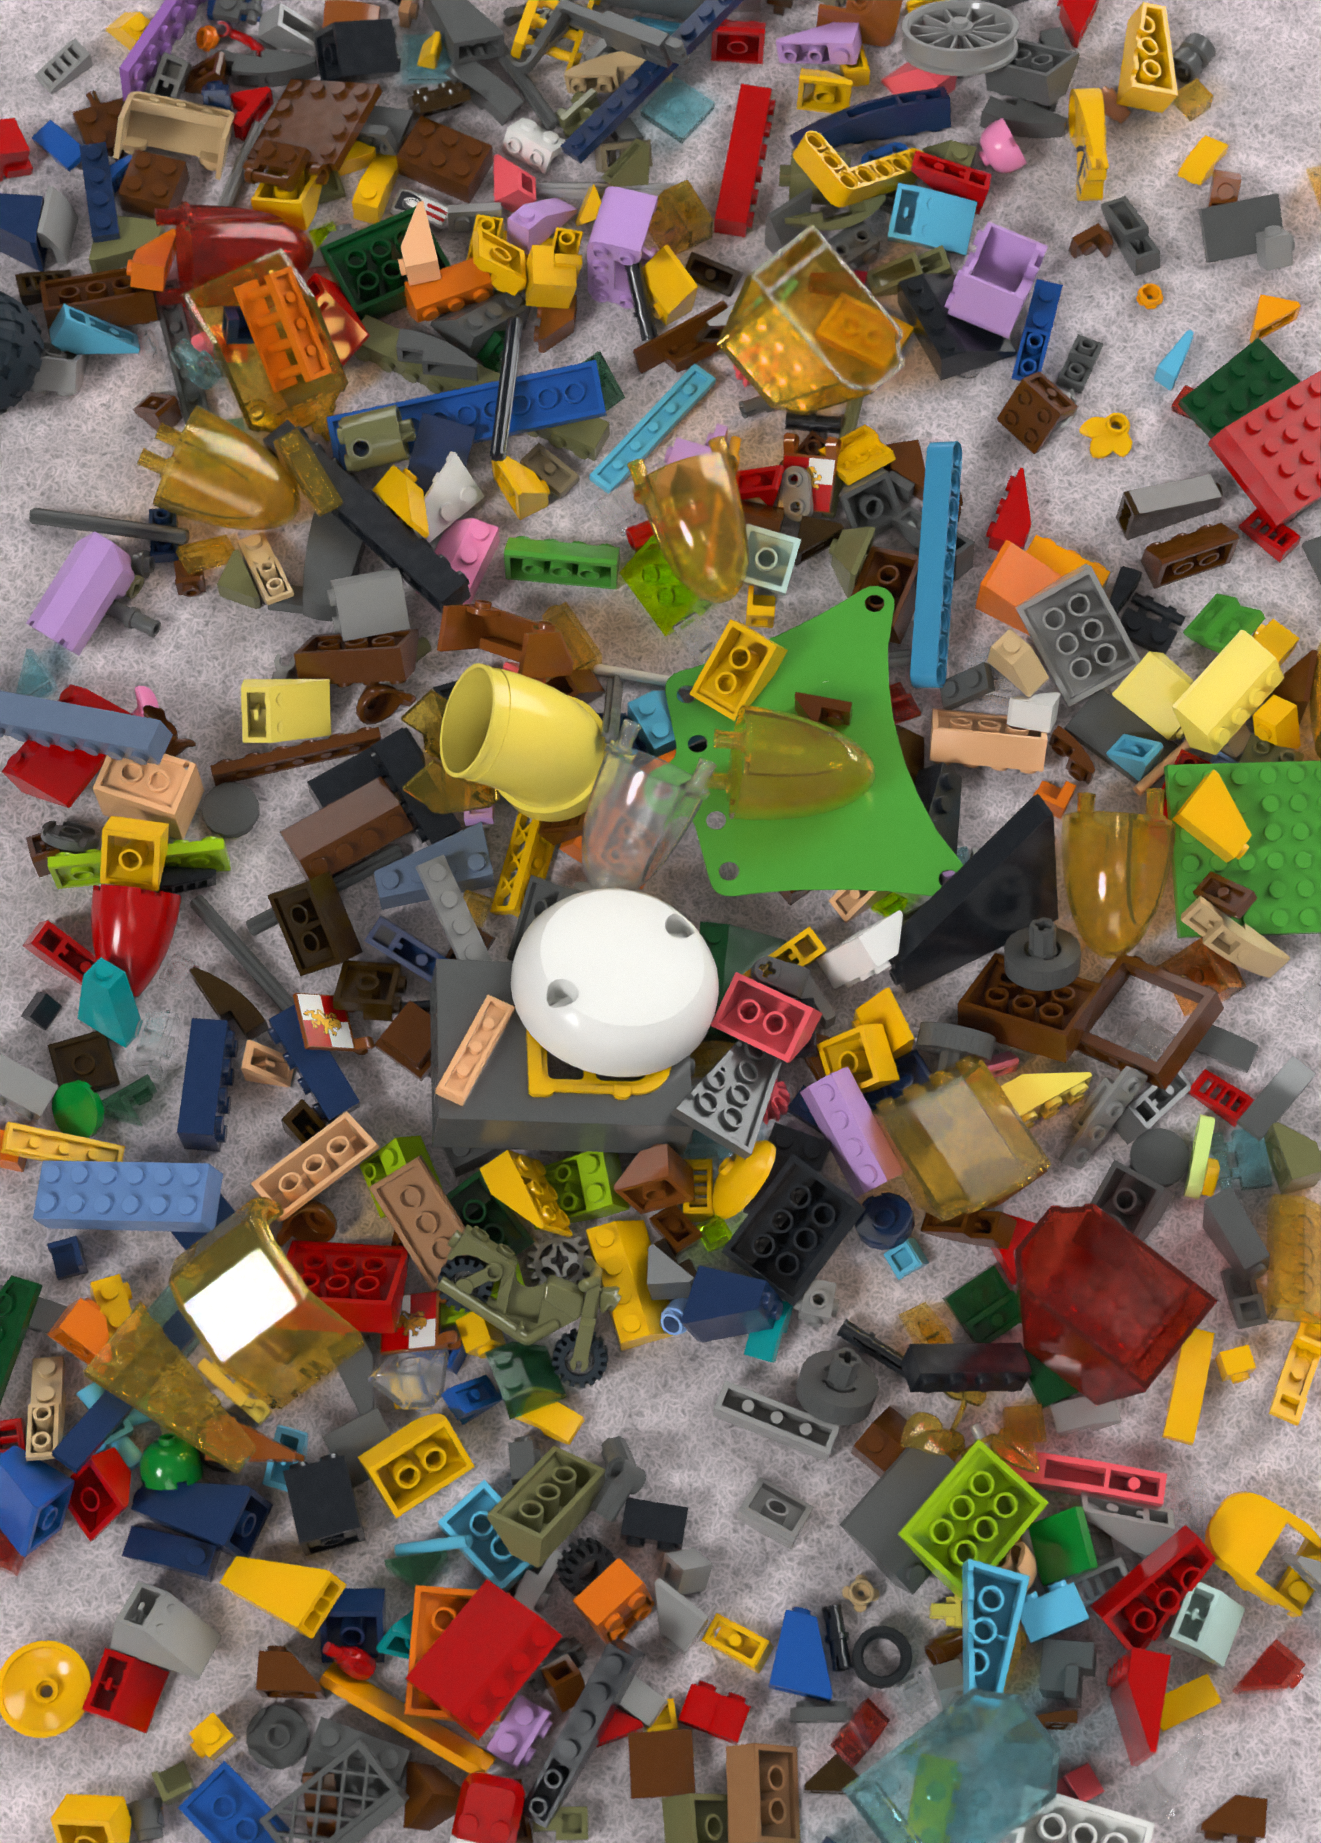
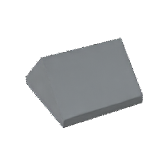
M759 1477L740 1506L737 1519L791 1549L814 1507Z

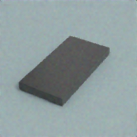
M1102 689L1095 692L1064 728L1080 744L1135 784L1139 781L1106 754L1123 734L1163 744L1164 748L1158 763L1152 769L1178 747L1176 743L1167 740ZM1165 774L1145 792L1155 798L1165 782Z

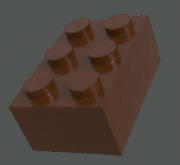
M420 116L396 156L398 173L470 204L493 165V148L488 143Z

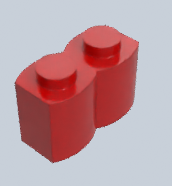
M699 1681L698 1685L691 1683L677 1722L737 1745L751 1707L745 1704L746 1698L731 1692L728 1693V1696L716 1693L717 1687L704 1681Z

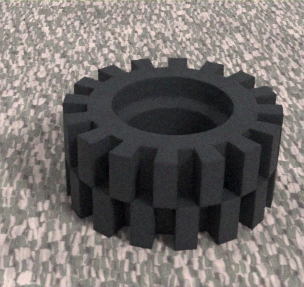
M589 1537L586 1538V1541L583 1538L577 1539L578 1545H575L573 1542L570 1543L568 1546L571 1550L569 1552L563 1550L561 1554L565 1558L564 1560L558 1559L557 1562L561 1567L556 1569V1573L559 1576L558 1580L576 1597L616 1560L613 1557L614 1554L602 1543ZM595 1560L592 1570L586 1576L579 1578L583 1566L587 1562Z

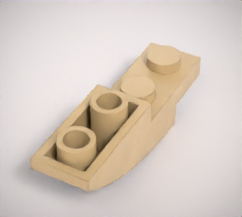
M624 51L587 60L564 72L567 93H576L578 91L586 93L591 88L596 90L597 93L615 92L620 87V84H623L646 60ZM673 72L662 83H672Z
M262 531L237 540L250 575L264 602L267 605H271L293 597L294 592L264 532Z
M1199 896L1181 914V921L1203 937L1204 945L1247 971L1271 978L1290 960V956L1246 923L1240 926L1202 896Z
M63 1356L32 1359L31 1403L28 1404L26 1461L55 1459L52 1456V1451L62 1441L66 1407V1393L64 1390L65 1361Z

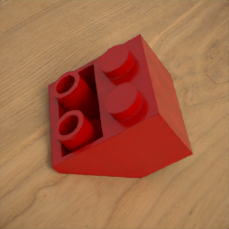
M105 1648L82 1710L87 1714L147 1734L170 1673L134 1657Z

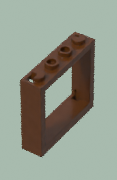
M1121 952L1099 982L1103 984L1102 991L1075 1051L1120 1071H1123L1126 1066L1142 1071L1148 1076L1145 1082L1166 1090L1221 1014L1224 1007L1218 996V991L1213 987L1199 985L1185 975L1177 976L1161 965L1153 966L1146 963L1139 956L1134 955L1131 957ZM1131 975L1199 1003L1157 1062L1089 1033Z

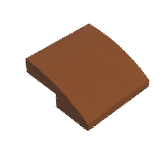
M325 0L322 28L333 22L380 19V6L357 1Z

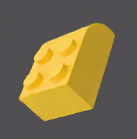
M439 1413L425 1415L412 1421L357 1457L384 1504L395 1518L406 1513L475 1467L448 1419Z

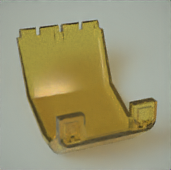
M257 1197L247 1202L176 1257L168 1284L180 1313L215 1364L256 1397L263 1400L270 1408L282 1409L298 1397L297 1392L300 1394L305 1392L321 1380L320 1375L326 1376L344 1362L343 1358L349 1359L361 1350L365 1344L360 1332L308 1289L274 1240L268 1225L284 1214L281 1204L266 1197Z

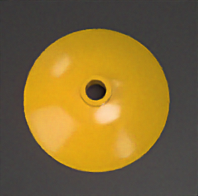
M768 1140L756 1141L752 1154L747 1159L734 1153L731 1157H726L721 1162L718 1168L719 1174L714 1184L712 1201L714 1213L722 1219L731 1218L739 1213L755 1197L766 1181L774 1164L776 1156L774 1144Z
M36 1641L19 1648L6 1660L0 1670V1714L3 1719L17 1732L32 1738H50L71 1729L85 1713L82 1707L92 1684L91 1675L85 1661L75 1650L56 1641ZM47 1686L52 1687V1695L47 1698L43 1697L42 1690Z

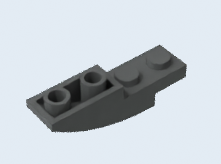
M210 49L208 56L210 57L218 51H222L225 54L229 75L233 77L235 86L279 87L288 85L291 79L309 80L318 75L316 57H311L307 54L288 53L279 49H264L262 57H257L253 54L233 53L225 49Z

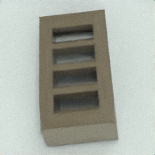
M641 140L649 146V167H653L651 140ZM633 141L601 143L594 150L596 170L605 173L616 161V149H619V155L621 156ZM606 151H608L609 164H607V153H606Z

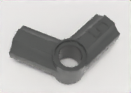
M621 1436L607 1438L601 1444V1455L606 1464V1481L589 1508L612 1523L629 1495L639 1492L646 1481V1472L636 1465L626 1440Z

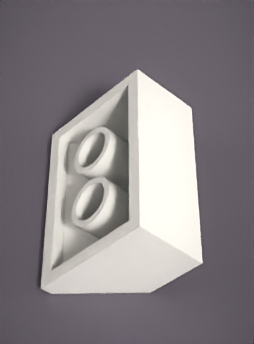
M900 910L856 932L816 959L834 989L844 984L849 988L859 981H864L873 974H878L891 966L888 960L896 956L899 951L903 914Z

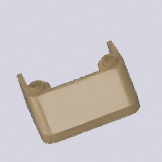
M130 92L118 117L113 158L119 159L122 150L128 154H133L135 149L144 151L147 146L199 157V162L203 167L210 171H216L215 179L220 180L226 163L234 114L223 108L146 92Z

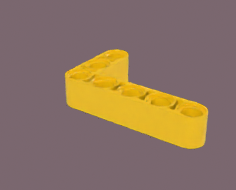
M808 131L794 150L793 158L832 205L841 208L897 190L898 183L914 184L919 178L911 171L914 153L916 150L923 151L911 148L849 168L821 134L815 131Z

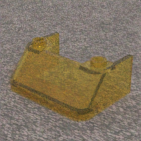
M431 689L401 716V720L423 734L425 751L431 757L441 760L440 732L448 700ZM435 759L429 762L403 786V791L427 805L432 812L440 814L490 808L500 799V793L496 788L468 781L465 778L451 777L445 771L442 761L440 763Z

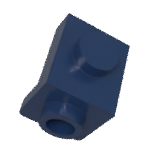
M209 81L207 85H203L201 96H203L204 105L223 108L232 112L230 84L223 85V81Z

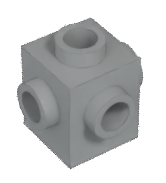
M814 1279L794 1307V1309L799 1310L798 1319L804 1320L806 1325L822 1327V1324H828L831 1316L836 1317L839 1306V1299L834 1298L837 1283Z

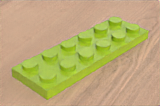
M210 836L203 838L201 841L176 840L172 844H168L164 866L212 868L216 872L231 871L230 858L224 838L219 839ZM90 849L81 854L62 852L53 857H48V869L57 889L104 884L100 883L101 850Z

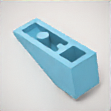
M63 304L49 329L51 344L64 352L69 351L74 354H131L140 351L137 334L66 304Z

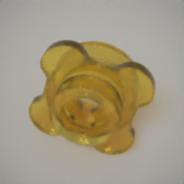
M319 409L315 412L316 419L312 424V431L323 436L324 440L328 442L331 440L327 417L334 416V414L330 412L325 413L323 409Z

